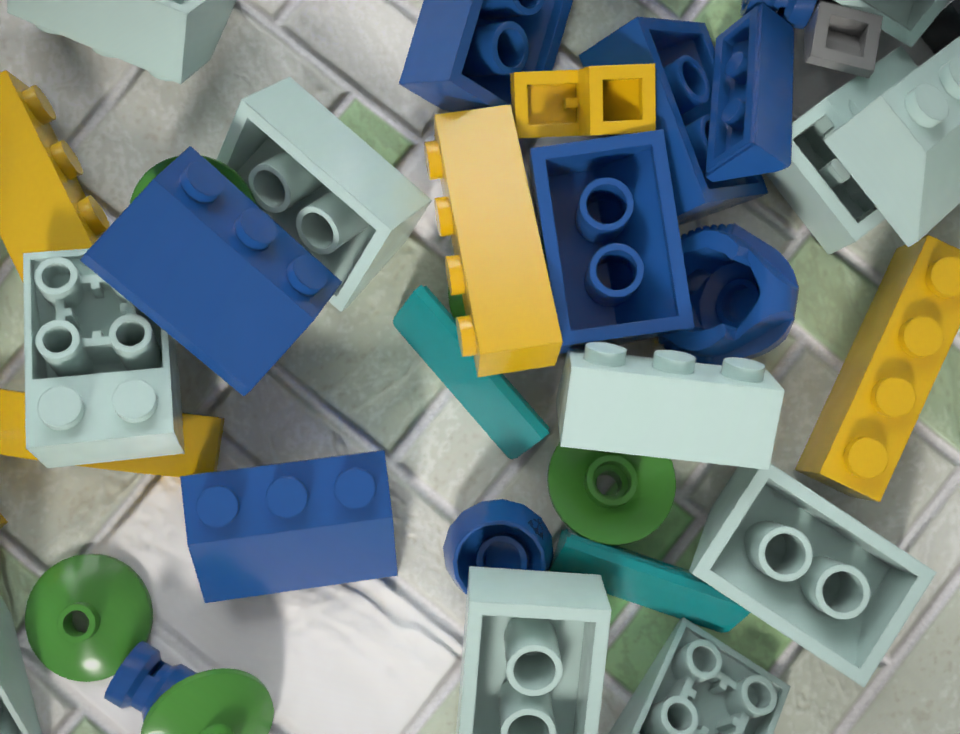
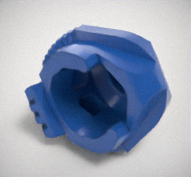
M735 223L728 224L727 226L725 224H720L719 226L713 224L710 227L705 225L703 228L697 227L695 231H688V234H682L681 244L695 327L685 331L658 336L659 344L664 345L665 350L681 351L695 356V363L722 365L723 359L728 357L753 359L762 356L786 340L795 320L799 285L791 265L784 256L775 248Z

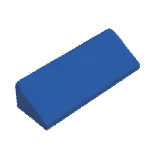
M763 2L755 6L716 38L706 161V178L712 182L777 172L791 165L794 29L790 23Z

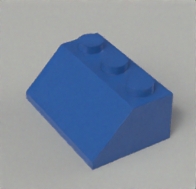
M424 0L399 85L448 112L511 104V73L553 71L573 0Z
M637 16L579 55L583 68L587 66L655 63L656 130L663 129L678 225L768 194L762 174L712 182L706 178L715 48L705 23ZM613 134V135H607V137L619 136V135H626V134Z
M663 129L530 148L528 171L534 212L563 340L559 354L567 353L568 348L585 350V345L590 342L622 345L693 329L695 326Z
M191 146L144 188L80 260L242 396H246L309 327L342 283L338 277Z
M385 450L180 476L187 545L205 603L398 576Z

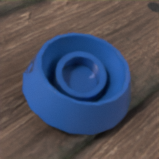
M505 499L482 501L463 511L449 527L443 546L446 570L456 586L466 595L469 566L549 571L554 557L552 535L542 518L524 504Z

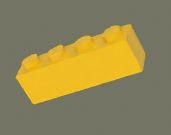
M4 70L0 72V237L23 282V253L88 249L110 227V224L99 203L91 195L86 197L77 179L78 176L83 174L82 166L71 147L64 140L58 141L50 125V122L56 120V114L45 94L38 86L28 87L10 72Z
M511 104L434 114V141L424 142V152L429 180L440 179L443 197L434 198L438 232L440 237L451 235L454 255L445 256L450 295L462 294L466 316L456 317L462 357L474 356L477 377L556 365L563 340Z
M930 235L922 237L910 247H907L905 244L896 248L795 468L796 471L850 497L876 502L881 501L960 327V249Z

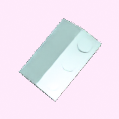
M7 0V13L35 24L43 32L62 35L89 46L99 55L118 58L145 69L157 79L182 84L211 60L237 0Z
M960 36L823 140L907 247L918 242L960 203Z
M291 77L241 99L216 159L232 168L242 177L254 195L259 208L267 213L278 225L342 281L329 300L340 312L345 310L407 241L432 201Z
M605 342L587 343L585 350L568 348L556 399L561 447L769 470L785 390L770 372L765 370L764 364L738 357L724 358L722 365L695 363V356L675 350H657L654 352L653 358L626 355V348Z
M771 463L769 470L737 467L709 511L689 569L690 573L862 687H865L937 573Z

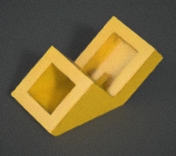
M655 63L587 66L578 70L513 72L510 74L511 108L518 139L633 134L656 130Z

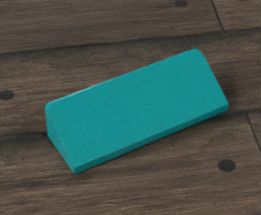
M420 285L416 288L393 319L394 327L502 452L510 459L518 458L550 433L548 431L550 427L503 374L477 377L474 356L462 357L456 319L427 286L423 287Z
M567 528L565 531H561L550 566L551 572L601 575L606 594L679 619L684 617L696 625L720 633L731 631L751 613L690 573L687 569L620 546H607L591 541Z

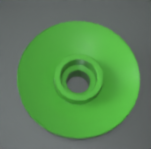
M559 442L548 467V492L552 505L560 519L577 535L607 546L627 545L647 537L664 522L674 502L676 477L671 459L561 447ZM608 475L616 481L618 490L615 495L607 496L599 491L597 487V478L599 476Z
M103 554L76 555L64 559L49 568L34 585L25 610L26 634L37 658L55 674L80 682L99 681L114 676L132 649L141 641L148 642L153 624L152 601L143 580L124 562ZM75 611H81L87 616L89 626L86 632H79L74 627L72 615Z
M230 668L207 670L191 675L165 691L148 711L141 728V734H269L274 716L273 702L265 685L248 672Z

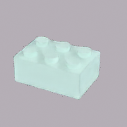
M469 566L456 734H598L612 611L601 575Z

